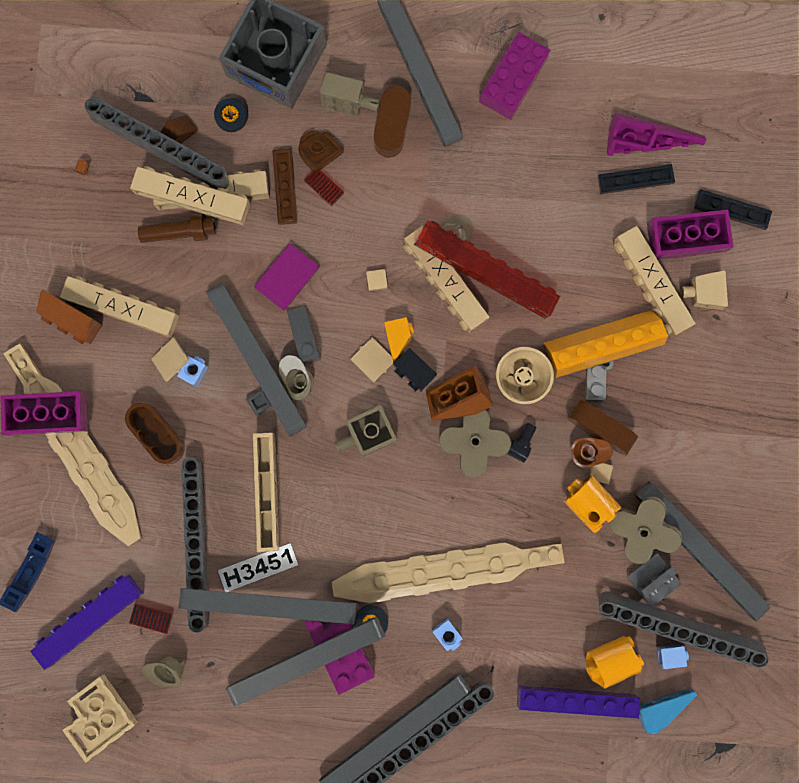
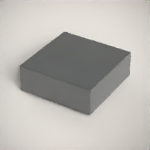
M263 390L246 399L256 416L272 407Z

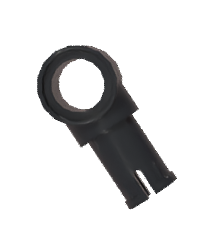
M526 423L520 437L513 440L507 455L525 463L531 452L530 441L537 427Z

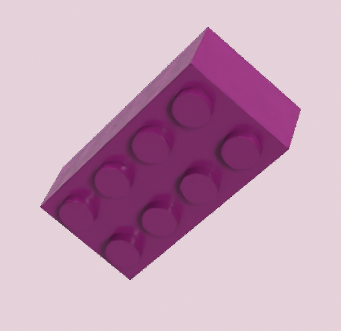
M518 32L482 91L479 102L512 120L548 60L551 50Z
M728 210L656 217L647 223L650 248L657 260L723 253L734 247Z
M84 392L0 396L1 435L16 436L87 432L86 393Z
M305 620L304 622L315 645L353 628L352 624L311 620ZM363 648L325 665L338 695L375 677V672Z

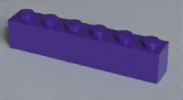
M131 575L119 576L113 581L114 585L110 589L106 587L97 594L98 598L96 600L86 602L81 606L82 611L78 614L74 612L65 619L67 622L63 626L57 625L50 631L51 635L46 639L42 637L34 643L35 648L30 652L44 670L53 666L144 594Z
M518 685L517 706L519 710L639 719L640 698L636 694Z

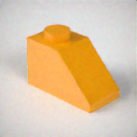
M407 317L384 322L393 363L401 357L411 341V334H414L412 323H408Z

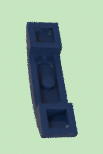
M38 532L35 534L27 549L29 552L13 582L10 586H7L0 599L1 606L13 612H17L42 573L55 540Z

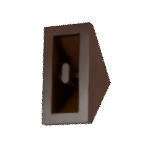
M187 116L167 120L160 133L182 144L195 134L198 129Z

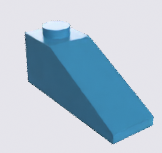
M689 688L640 704L639 720L642 729L650 734L661 732V729L667 727L697 696L696 691Z

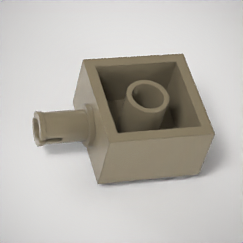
M326 72L320 92L322 107L329 112L339 111L349 117L359 116L361 107L375 112L378 111L380 100L364 96L363 81Z
M379 405L346 420L351 433H349V436L335 441L334 444L339 453L353 446L358 447L361 456L364 457L397 442V439L382 406Z

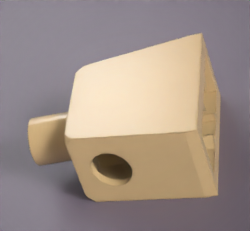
M719 271L694 277L690 280V286L681 287V297H691L692 306L723 310L728 307L726 272Z

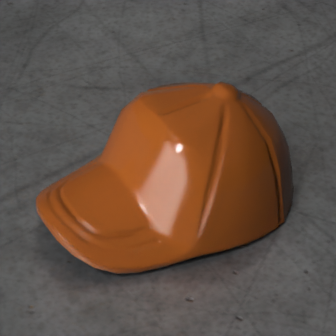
M580 438L571 447L574 463L579 467L585 468L608 461L613 453L611 444L604 439Z

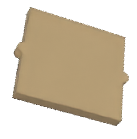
M372 337L363 347L360 346V350L350 360L374 383L383 373H387L386 370L393 364L392 356Z
M172 338L164 347L162 346L161 350L151 358L166 382L176 373H179L180 369L189 361L175 338Z

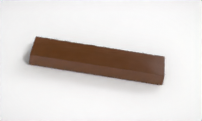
M291 149L272 150L278 225L297 223L292 151Z

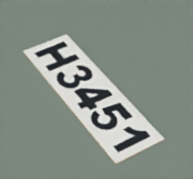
M291 543L279 547L278 551L260 554L218 570L225 592H229L298 565Z

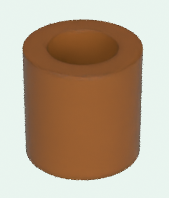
M78 159L74 171L86 175L90 163Z

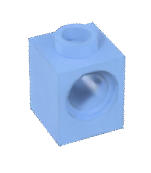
M188 356L189 361L181 368L177 377L198 387L208 367L204 365L205 361L197 356L193 359ZM194 365L198 366V372L191 375L190 368Z
M448 618L432 629V632L446 651L449 649L453 651L461 645L462 637ZM446 631H451L454 633V637L452 640L446 641L443 639V634Z
M683 645L656 646L659 667L662 669L687 667L686 661L689 660V655Z

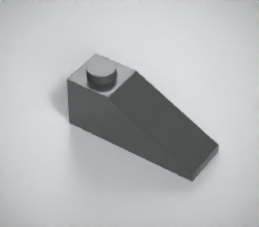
M302 306L288 310L287 314L299 358L304 365L321 360L306 307Z

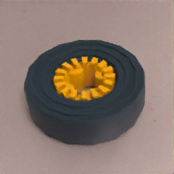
M226 98L216 105L214 119L222 130L237 132L245 126L248 120V112L240 100ZM229 112H233V114H236L233 116L232 119L226 117L229 115Z
M368 605L357 611L355 624L353 625L355 627L367 621L368 618L377 617L384 633H386L388 618L383 609L378 606Z

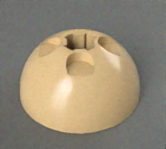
M519 347L510 350L501 358L496 370V381L500 391L507 399L518 404H532L541 400L550 391L554 380L553 367L549 359L542 352L531 347Z

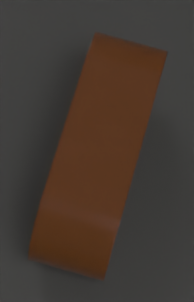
M389 87L383 92L374 130V147L377 153L383 157L391 158L398 155L404 145L411 111V96L403 87Z
M583 400L577 402L568 416V420L594 438L608 441L614 451L625 456L628 455L638 439V436L633 431Z
M136 403L129 407L125 414V423L151 457L163 464L178 462L185 451L184 443L159 411L146 403Z

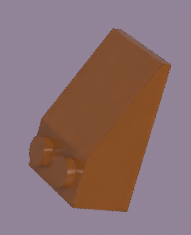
M476 366L426 391L430 416L433 421L475 415L493 406L486 378Z

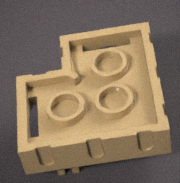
M103 674L67 701L79 718L62 731L86 763L134 727L138 721L105 674ZM96 685L98 689L81 701L80 697ZM75 732L77 733V735L79 736V738L81 739V741L84 743V745L86 746V748H87L88 750H86V749L79 743V741L77 740V738H76V736H75Z

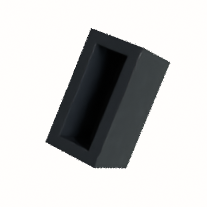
M410 348L393 364L394 372L401 379L405 377L409 381V387L415 392L417 390L422 392L437 376V373Z

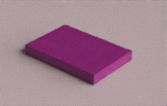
M289 244L254 288L285 311L320 267L293 245Z

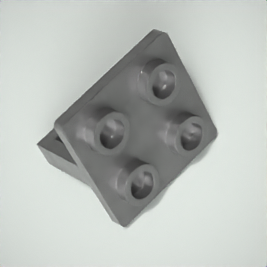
M657 553L649 561L641 564L627 575V578L646 603L651 606L656 605L681 585L675 576L677 574L672 566H668Z

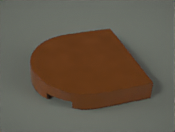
M311 131L300 139L298 147L299 156L314 174L343 154L341 146L325 132Z

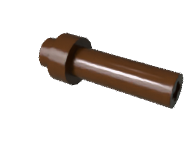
M205 214L191 215L190 220L138 226V237L141 243L193 237L195 241L208 240L209 235L217 233L214 217L206 218Z

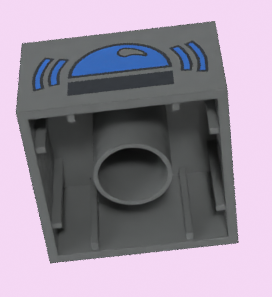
M251 0L219 57L225 75L293 109L327 46L324 26L273 0Z

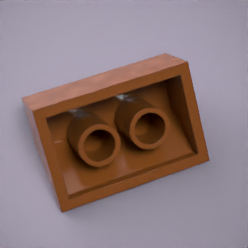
M42 289L40 292L36 313L42 316L41 320L49 325L52 322L58 325L57 330L66 335L70 332L74 335L73 339L81 344L84 342L91 344L101 329L102 324Z

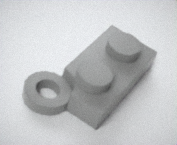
M613 361L609 362L608 367L600 364L586 369L585 400L606 401V372L613 367Z

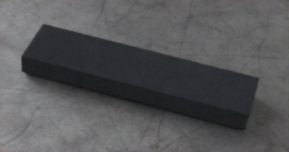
M672 164L599 174L597 176L600 194L675 183Z
M702 189L698 191L694 209L704 212L728 210L730 220L763 230L768 228L772 214L771 210Z

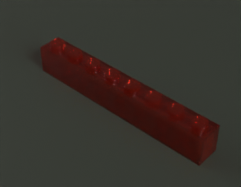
M427 221L423 225L413 244L544 319L551 316L560 298L554 289L550 287L545 288L540 285L538 280L524 276L521 270L510 268L505 261L501 259L496 260L491 257L489 252L475 248L474 244L470 241L461 240L456 233L445 231L434 221Z

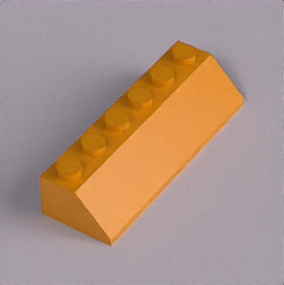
M652 310L544 342L543 345L553 367L555 377L558 378L665 345L668 334L661 318Z

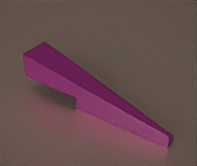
M615 112L608 132L607 155L612 156L613 153L622 152L630 154L631 151L640 150L642 152L665 150L675 146L688 147V145L692 144L704 145L707 139L703 135Z

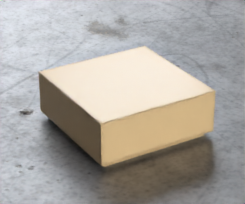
M385 269L366 272L369 291L388 289Z
M604 463L592 466L590 476H593L599 483L608 485L613 466Z

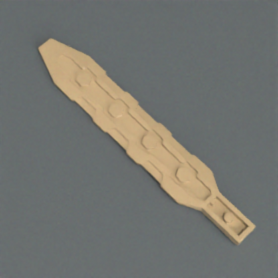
M19 343L3 353L23 384L24 394L63 392L57 383L41 375L22 344ZM88 430L87 432L45 434L53 451L59 455L69 471L70 478L75 485H78L90 504L89 508L99 524L127 546L141 539L134 503L124 487L118 483L111 472L103 454L99 453L88 435Z
M504 542L476 549L452 550L444 554L420 555L399 561L363 564L332 581L334 597L375 603L402 596H419L434 591L458 590L485 583L509 582L526 569L565 562L561 543L520 549Z

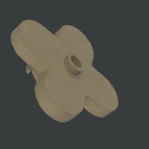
M486 410L475 415L464 416L462 428H447L441 433L439 438L440 446L445 452L461 455V470L470 478H476L484 474L487 468L488 456H503L508 453L511 447V440L505 432L489 429L490 417ZM474 438L479 440V444L476 446L472 444V439Z
M657 497L645 498L637 512L619 509L616 512V517L610 521L612 531L628 539L625 554L633 563H646L651 558L654 549L671 553L678 550L681 545V532L676 527L665 523L666 505Z

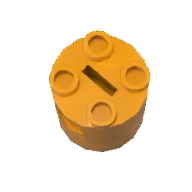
M589 476L584 481L576 478L567 487L571 493L565 498L564 503L593 533L598 532L605 521L609 523L617 515L616 512L621 508L619 503L593 476Z
M621 636L616 640L587 651L585 667L592 681L604 689L630 676L641 673L644 662L639 654L636 655L633 649L635 645L630 636Z

